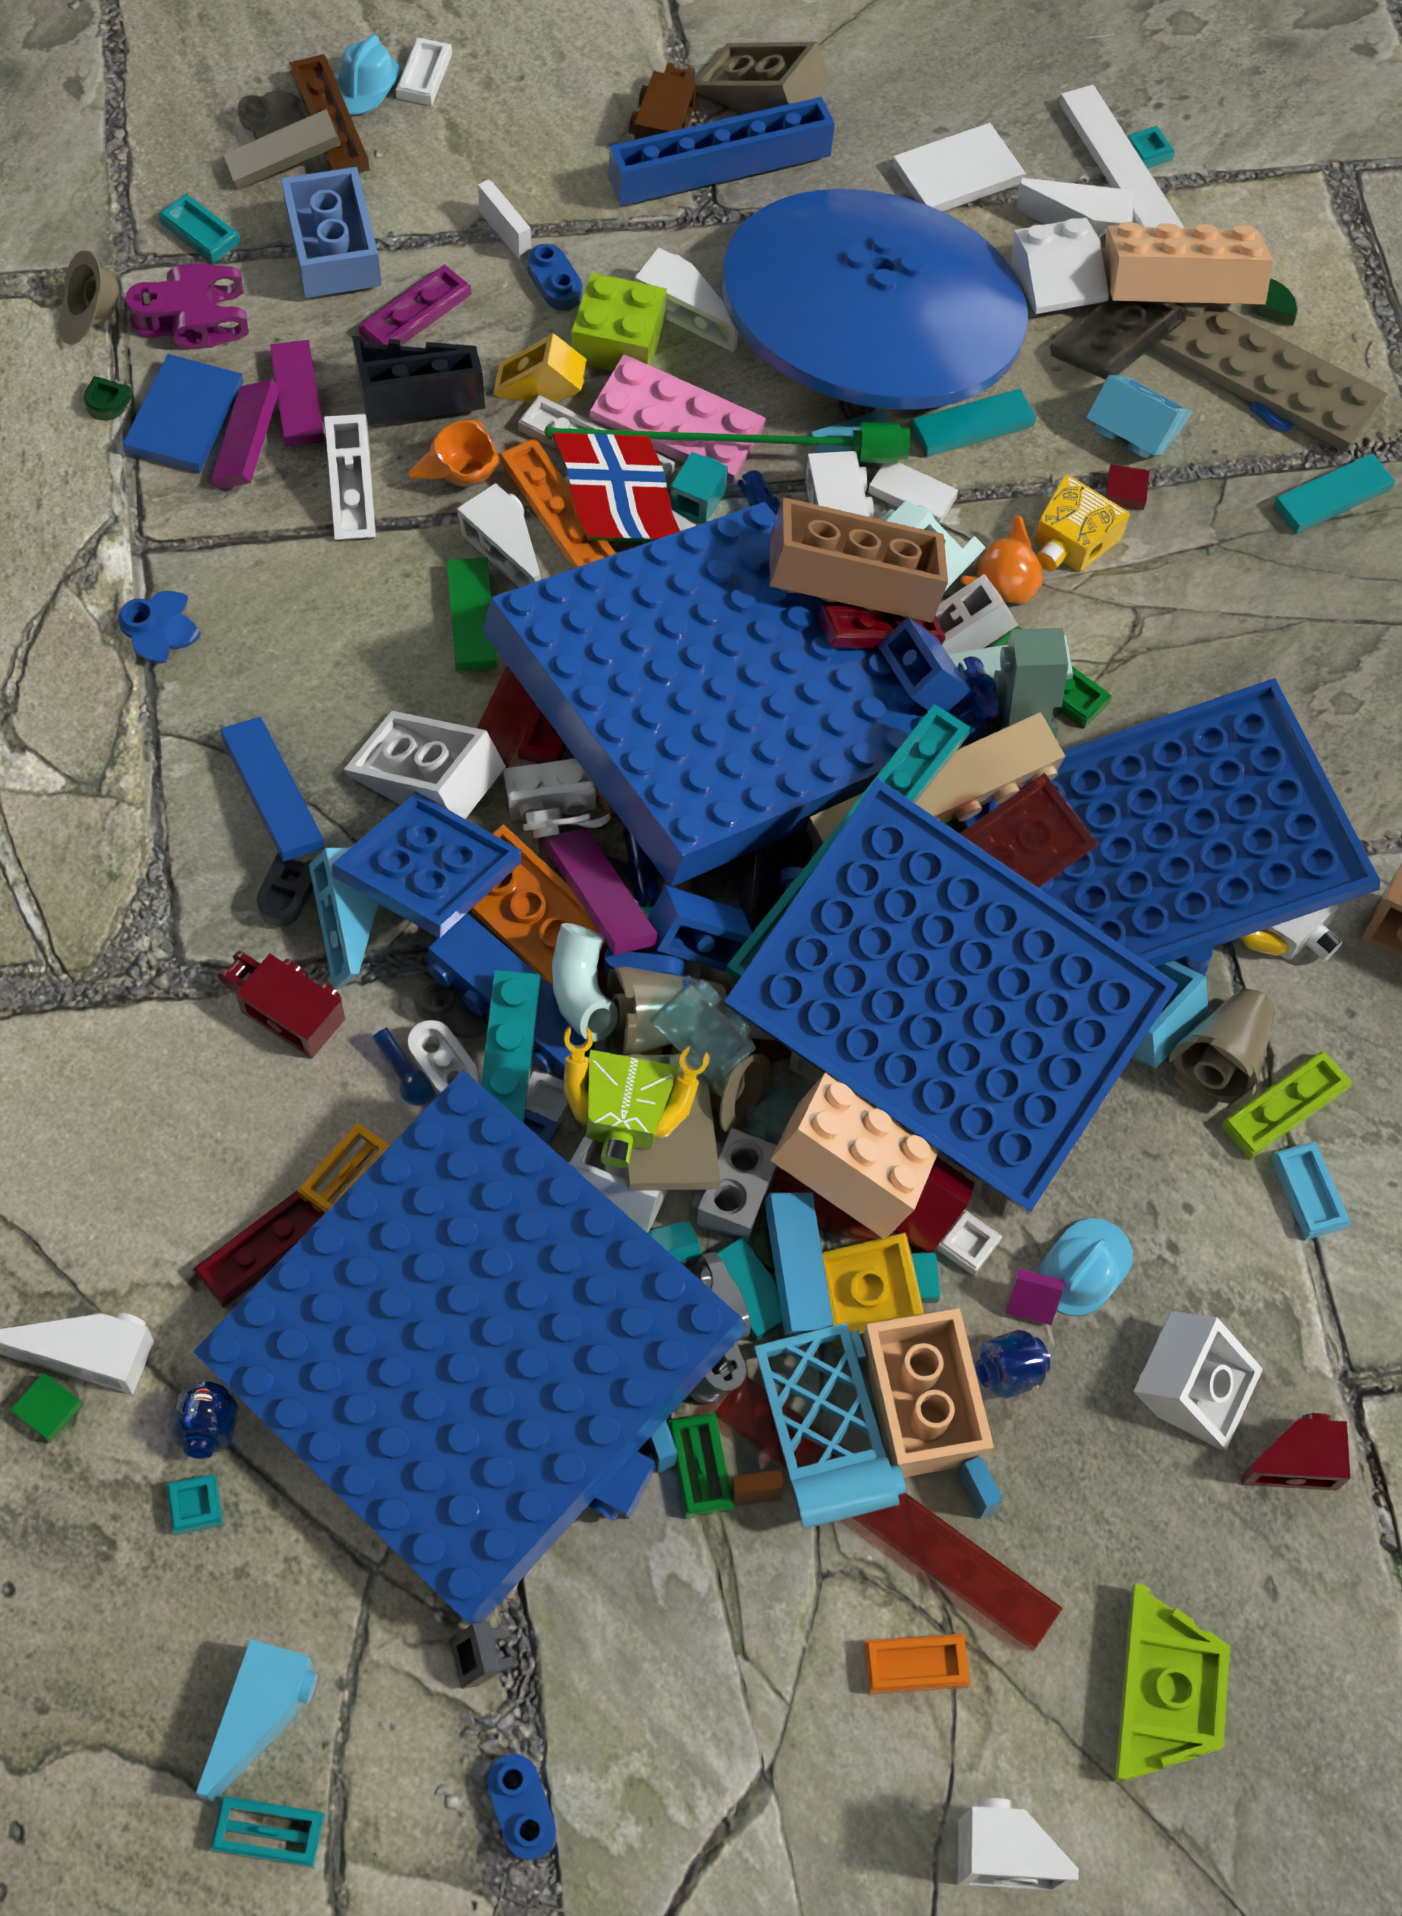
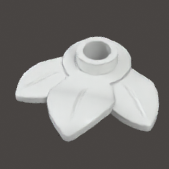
M560 807L525 813L527 824H523L524 831L533 830L534 838L560 834L558 825L574 824L586 828H597L605 825L610 820V813L602 818L589 820V814L561 818Z

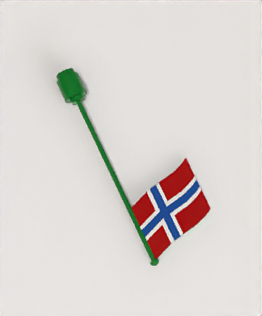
M861 422L860 430H852V438L553 428V424L547 425L544 430V434L548 439L552 440L553 437L566 467L575 515L583 533L588 540L651 542L680 532L672 513L664 470L650 439L851 446V451H856L859 463L898 464V460H908L910 447V429L900 427L899 423Z

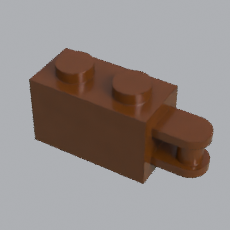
M668 62L664 73L653 71L649 84L642 85L638 102L639 112L633 111L631 115L629 134L634 135V140L688 128L695 109L696 80L693 79V67L688 66L685 70L676 68L674 63Z

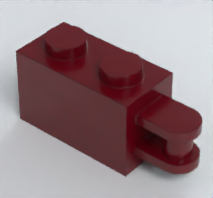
M238 950L233 955L234 962L227 970L221 969L217 977L225 986L236 992L241 1012L313 1059L345 1020L340 994L324 982L318 985L307 978L303 969L289 959L281 961L269 953L262 963H259L246 953ZM247 973H250V977L246 981H243L242 979L247 975Z

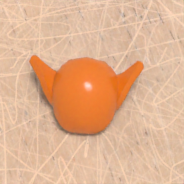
M477 419L463 420L450 424L439 432L432 441L430 451L409 471L408 476L411 479H444L451 484L468 487L484 482L498 465L499 458L492 439L486 433L482 421Z
M1019 515L1014 517L1009 538H998L982 551L975 565V575L962 576V584L967 586L985 574L1004 602L1024 604L1035 596L1044 581L1043 571L1036 554L1032 550L1023 517Z

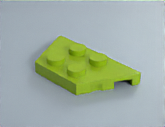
M1135 1583L1131 1587L1114 1780L1121 1783L1218 1752L1224 1746L1230 1645L1212 1632L1203 1631L1198 1628L1192 1618L1178 1608L1175 1610L1171 1609L1150 1594L1149 1591L1151 1589L1141 1583Z

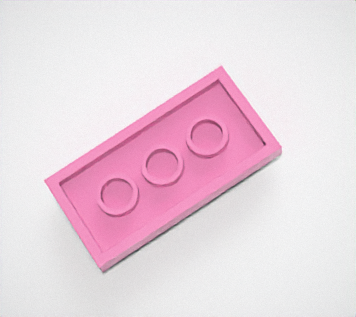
M623 354L591 408L589 420L610 430L760 435L766 418L626 354ZM650 439L654 450L683 463L686 462L691 452L716 459L721 464L728 466L727 483L732 485L755 444L745 442Z

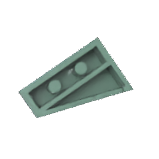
M1063 628L1012 629L1007 647H1001V670H995L994 693H989L987 700L992 718H995L997 732L1041 712L1053 735L1057 738L1058 724H1051L1054 707H1062L1068 671V658Z

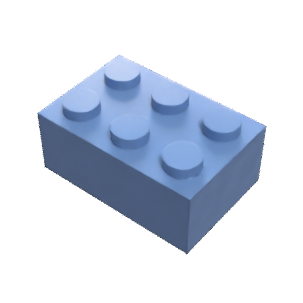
M357 167L281 178L285 210L305 298L382 286L378 251Z

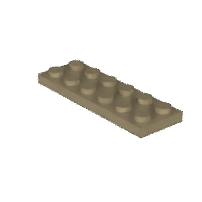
M1174 302L1149 332L1144 345L1251 403L1259 402L1269 408L1279 418L1291 421L1294 426L1347 453L1384 404L1387 396L1386 392L1215 303Z

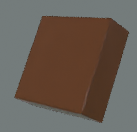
M771 1470L735 1475L730 1488L734 1506L781 1500L784 1490L782 1471Z

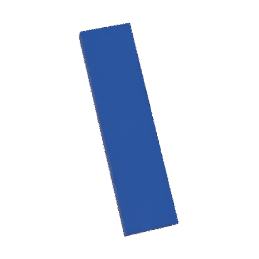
M257 717L220 728L221 739L282 861L285 862L324 849V838L262 718Z

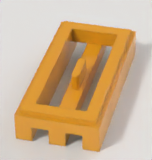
M357 1122L297 1190L298 1196L304 1201L308 1200L312 1203V1206L319 1212L326 1213L390 1145ZM362 1138L367 1141L352 1159L345 1164L320 1195L317 1194L315 1190ZM375 1149H377L378 1152L371 1158V1160L364 1166V1168L357 1174V1176L350 1182V1184L331 1204L329 1201L336 1195V1193L343 1187V1185L350 1179V1177L357 1171V1169L364 1163V1161L372 1154V1152Z

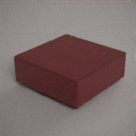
M1110 464L1105 498L1120 507L1144 510L1147 502L1150 470Z

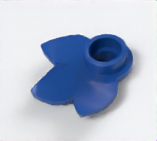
M158 592L148 601L145 599H132L124 604L118 616L119 627L123 634L132 638L135 652L140 657L153 663H166L170 648L181 649L188 647L201 636L195 623L181 614L187 605L188 596L180 592ZM138 620H145L141 623H135Z

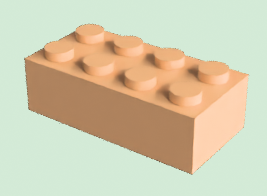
M1124 222L1119 226H1108L1103 256L1107 286L1114 301L1266 304L1274 261L1260 232L1246 225H1237L1233 229H1218L1208 224H1200L1195 226V228H1180L1171 223H1162L1157 225V227H1142L1137 223Z

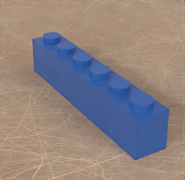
M821 96L610 145L609 181L620 206L829 157L832 151L835 122Z

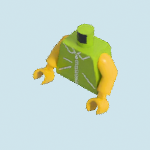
M568 1026L564 1032V1041L566 1047L570 1050V1055L565 1058L564 1094L575 1119L581 1124L586 1125V1137L591 1140L604 1142L601 1162L613 1168H626L629 1166L632 1147L644 1150L652 1149L656 1138L668 1137L689 1115L699 1086V1081L696 1077L707 1068L710 1060L708 1052L705 1053L702 1066L697 1068L691 1067L686 1060L691 1047L688 1046L680 1055L679 1063L683 1074L679 1075V1066L590 1050L588 1058L584 1055L592 1046L593 1036L591 1030L587 1027V1040L585 1043L574 1045L569 1040L571 1027Z

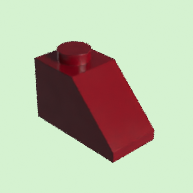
M1323 1413L1303 1415L1243 1473L1242 1485L1338 1491L1351 1479L1347 1421H1333L1330 1415Z

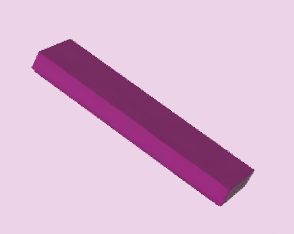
M587 828L546 837L547 852L614 955L656 945L657 932Z

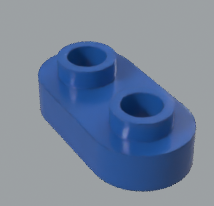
M540 244L533 247L527 255V271L546 303L550 307L561 311L577 307L582 300V281L564 252L552 244Z
M505 1755L495 1761L489 1770L487 1777L488 1791L508 1850L520 1860L536 1861L546 1856L552 1849L556 1839L555 1823L534 1764L522 1755ZM518 1772L522 1776L523 1782L518 1789L509 1790L503 1785V1779L507 1773ZM527 1822H533L540 1828L539 1836L533 1841H526L520 1836V1829Z

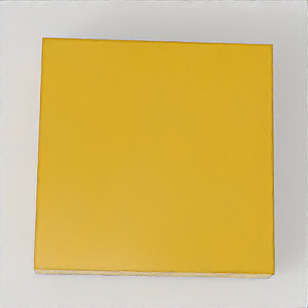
M906 1233L822 1253L834 1326L847 1323L849 1332L859 1330L862 1340L866 1324L925 1314ZM840 1339L833 1341L835 1347L842 1346Z

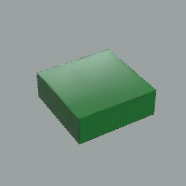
M43 1372L10 1411L50 1443L83 1404L78 1398Z

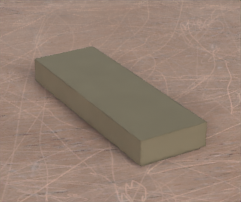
M326 109L223 155L233 182L239 190L341 145V142Z

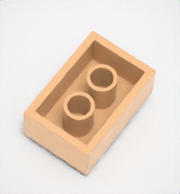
M825 1072L797 1104L770 1161L877 1235L886 1239L915 1210L938 1150L929 1145L922 1137L915 1135L892 1119L886 1112L878 1109L852 1091L847 1085Z
M960 1308L866 1324L862 1336V1344L866 1354L865 1363L885 1452L890 1466L895 1464L897 1467L900 1466L903 1478L961 1468L965 1462L978 1456L983 1458L986 1463L994 1449Z

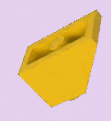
M552 333L499 363L493 394L498 398L533 402L540 395L552 402L558 403L581 391L584 384L583 377L587 359Z

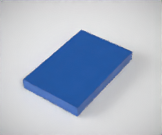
M167 354L123 442L124 452L200 473L234 404L240 386L244 383L242 373Z

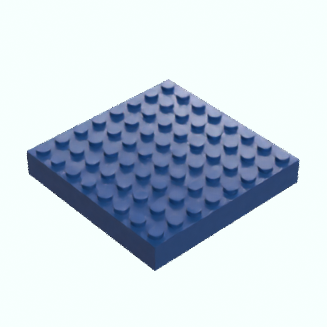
M766 502L491 597L483 627V633L670 887L806 829L811 816L864 793L929 711L910 698L879 648L830 647L817 616L822 606H849L847 603L838 601L827 602L820 597L798 592L787 593L779 588L770 586L769 538L776 515Z
M462 1070L196 1347L193 1353L466 1622L474 1624L483 1622L747 1331V1327L742 1317L468 1073Z

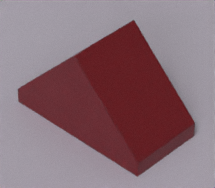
M937 1157L915 1210L893 1233L896 1235L906 1233L910 1245L922 1253H932L967 1207L975 1182Z

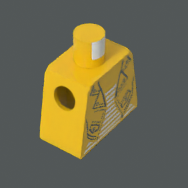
M1066 474L1041 516L1034 538L1036 546L1041 548L1036 556L1042 568L1052 572L1063 562L1076 571H1083L1123 538L1131 513Z

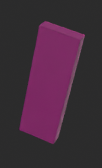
M444 264L360 324L359 335L371 344L388 345L389 339L402 340L403 345L471 295V285Z
M309 340L270 344L275 383L280 388L278 403L285 447L325 442Z
M272 379L240 386L211 478V482L218 489L244 485L252 481L280 389Z

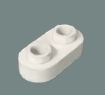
M427 1020L417 1024L411 1030L408 1036L410 1056L437 1095L462 1070L479 1083L476 1065L445 1024L435 1020ZM428 1044L439 1046V1049L433 1053L424 1050Z

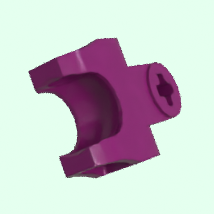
M204 263L178 265L168 271L167 281L136 283L126 292V304L131 311L130 325L132 331L140 337L156 338L172 335L175 344L179 347L198 349L236 341L249 334L246 310L235 306L215 305L222 301L236 299L244 293L241 270L235 267ZM221 279L233 281L230 285H214L216 281ZM143 293L149 294L150 303H144ZM146 317H151L153 327L147 328ZM225 322L239 323L232 328H224L219 325Z

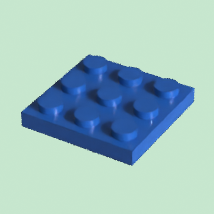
M415 792L332 864V877L436 937L441 938L521 863L522 850Z

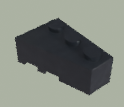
M352 336L356 371L368 425L485 409L483 372L476 346L426 342L425 348L402 346V340L389 339L388 345L365 343L364 337Z

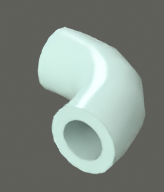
M563 923L557 936L552 960L553 992L560 1013L572 1028L587 1040L586 1029L589 1027L592 1032L593 1042L600 1041L613 1031L618 1020L617 1007L601 993L597 980V964L604 937L591 929L571 923Z

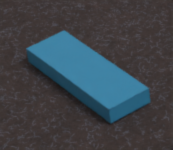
M770 1193L764 1198L784 1333L785 1335H800L832 1327L834 1324L813 1193Z

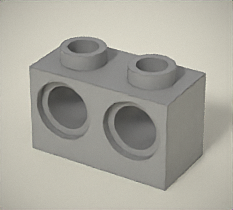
M732 1128L725 1143L717 1141L716 1149L721 1183L719 1189L696 1190L692 1202V1207L698 1209L696 1225L734 1240L744 1237L747 1243H749L764 1206V1198L768 1196L779 1166L770 1161L777 1145ZM737 1159H747L755 1167L748 1171H741L735 1168L732 1162ZM728 1198L735 1201L739 1207L733 1211H723L715 1203L720 1199Z

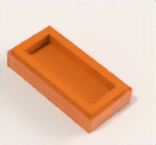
M964 1634L866 1640L864 1642L869 1695L960 1689L970 1686Z

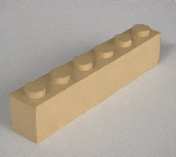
M1040 712L958 749L915 804L943 823L956 817L959 821H965L978 814L982 810L981 806L993 800H996L997 804L1004 803L1020 793L1019 788L1033 782L1037 787L1054 779L1058 775L1057 770L1063 762L1065 754ZM862 794L809 818L806 832L816 852Z

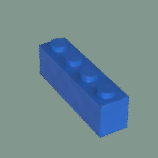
M467 913L428 948L427 965L431 975L443 986L448 987L451 985L463 995V1002L472 1012L480 1016L484 1013L488 1018L495 970L537 974ZM540 976L541 981L531 1061L542 1072L548 1074L551 1071L561 1079L565 1074V1058L570 1055V1050H568L564 1041L566 1028L568 1026L571 1027L569 1040L572 1044L582 1045L586 1039L580 1036L562 1016L553 992V986Z

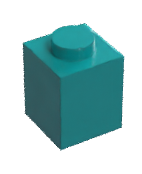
M691 452L671 485L670 503L672 510L700 524L708 522L726 492L728 466L721 464L712 457H704Z

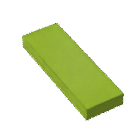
M1322 1050L1226 1118L1220 1127L1244 1155L1251 1160L1346 1092L1353 1082L1331 1057Z

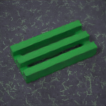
M716 1413L668 1421V1428L677 1450L675 1467L685 1519L695 1518V1515L704 1514V1516L713 1515L714 1512L722 1510L723 1512L733 1511L734 1504ZM707 1426L721 1499L712 1500L698 1427ZM688 1429L702 1500L699 1503H694L680 1432V1430Z

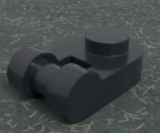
M277 853L258 891L256 899L259 914L265 922L272 926L281 927L297 920L313 890L309 864L313 860L309 859L307 862L294 858L283 862L279 853ZM290 875L298 878L296 883L285 880V878Z

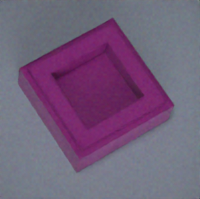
M1018 1268L1007 1303L1006 1314L1052 1326L1063 1292L1064 1280Z

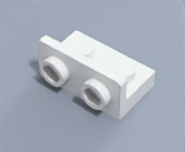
M577 759L505 768L503 770L511 821H527L525 813L559 807L561 814L571 816L596 809L595 784Z

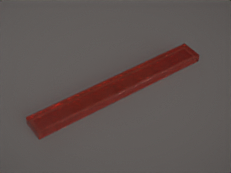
M745 1375V1380L742 1384L731 1391L715 1411L716 1417L787 1469L766 1390ZM784 1404L781 1409L784 1416L800 1425L805 1418ZM813 1424L808 1428L829 1441L832 1440V1438ZM787 1428L790 1441H792L796 1432ZM803 1437L794 1451L797 1467L800 1468L818 1463L826 1449ZM833 1453L829 1460L839 1458V1456ZM907 1493L898 1495L899 1505L852 1517L1032 1651L1037 1648L1063 1609Z

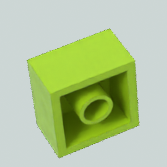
M591 272L572 328V348L587 359V366L614 371L623 354L651 366L666 320L667 288Z

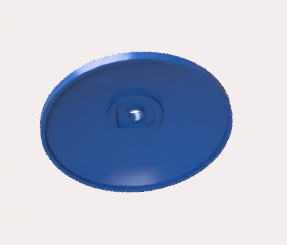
M860 189L815 190L785 197L768 204L750 216L735 232L725 254L721 277L722 296L730 319L743 339L767 363L784 375L810 389L839 400L864 406L897 410L926 409L954 404L969 399L997 383L1016 361L1025 338L1028 325L1026 297L1021 283L1005 258L980 234L964 223L931 206L908 198Z

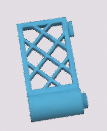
M847 1323L754 1346L803 1530L899 1505L898 1495L906 1493L904 1478L900 1466L897 1467L896 1464L890 1466L883 1448L858 1361L866 1360L859 1330L849 1332ZM841 1340L844 1355L836 1368L813 1357L820 1344ZM809 1347L806 1353L800 1350ZM787 1353L800 1360V1363L791 1378L787 1380L771 1371L768 1357ZM847 1364L851 1377L842 1373ZM808 1365L830 1376L819 1396L796 1385ZM837 1381L854 1389L857 1399L848 1413L825 1401ZM775 1384L784 1388L779 1397ZM790 1393L813 1404L801 1425L783 1415L781 1408ZM820 1409L843 1421L831 1441L808 1429ZM859 1409H861L864 1421L855 1417ZM851 1425L868 1434L872 1449L853 1454L838 1446ZM787 1428L796 1432L792 1441H790ZM803 1437L826 1449L818 1463L800 1468L797 1467L794 1451ZM833 1453L839 1456V1458L829 1460Z

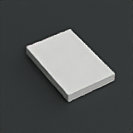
M991 123L895 155L892 162L893 168L914 199L942 212L1019 185L1021 178L1026 176L1025 171Z

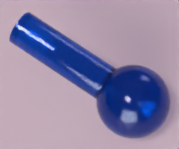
M387 1027L378 1031L372 1038L401 1080L399 1092L402 1099L413 1106H421L428 1103L433 1098L435 1091L426 1075L421 1070L414 1068Z

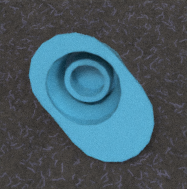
M371 34L366 41H358L347 46L342 54L340 69L334 78L349 114L367 113L376 108L397 81L400 75V68L397 62L390 57L388 50L380 44L377 35Z
M1097 1218L1080 1220L1069 1227L1047 1253L1039 1267L1038 1274L1064 1280L1063 1292L1057 1311L1065 1315L1083 1316L1093 1313L1101 1307L1127 1276L1133 1263V1249L1128 1237L1113 1223Z

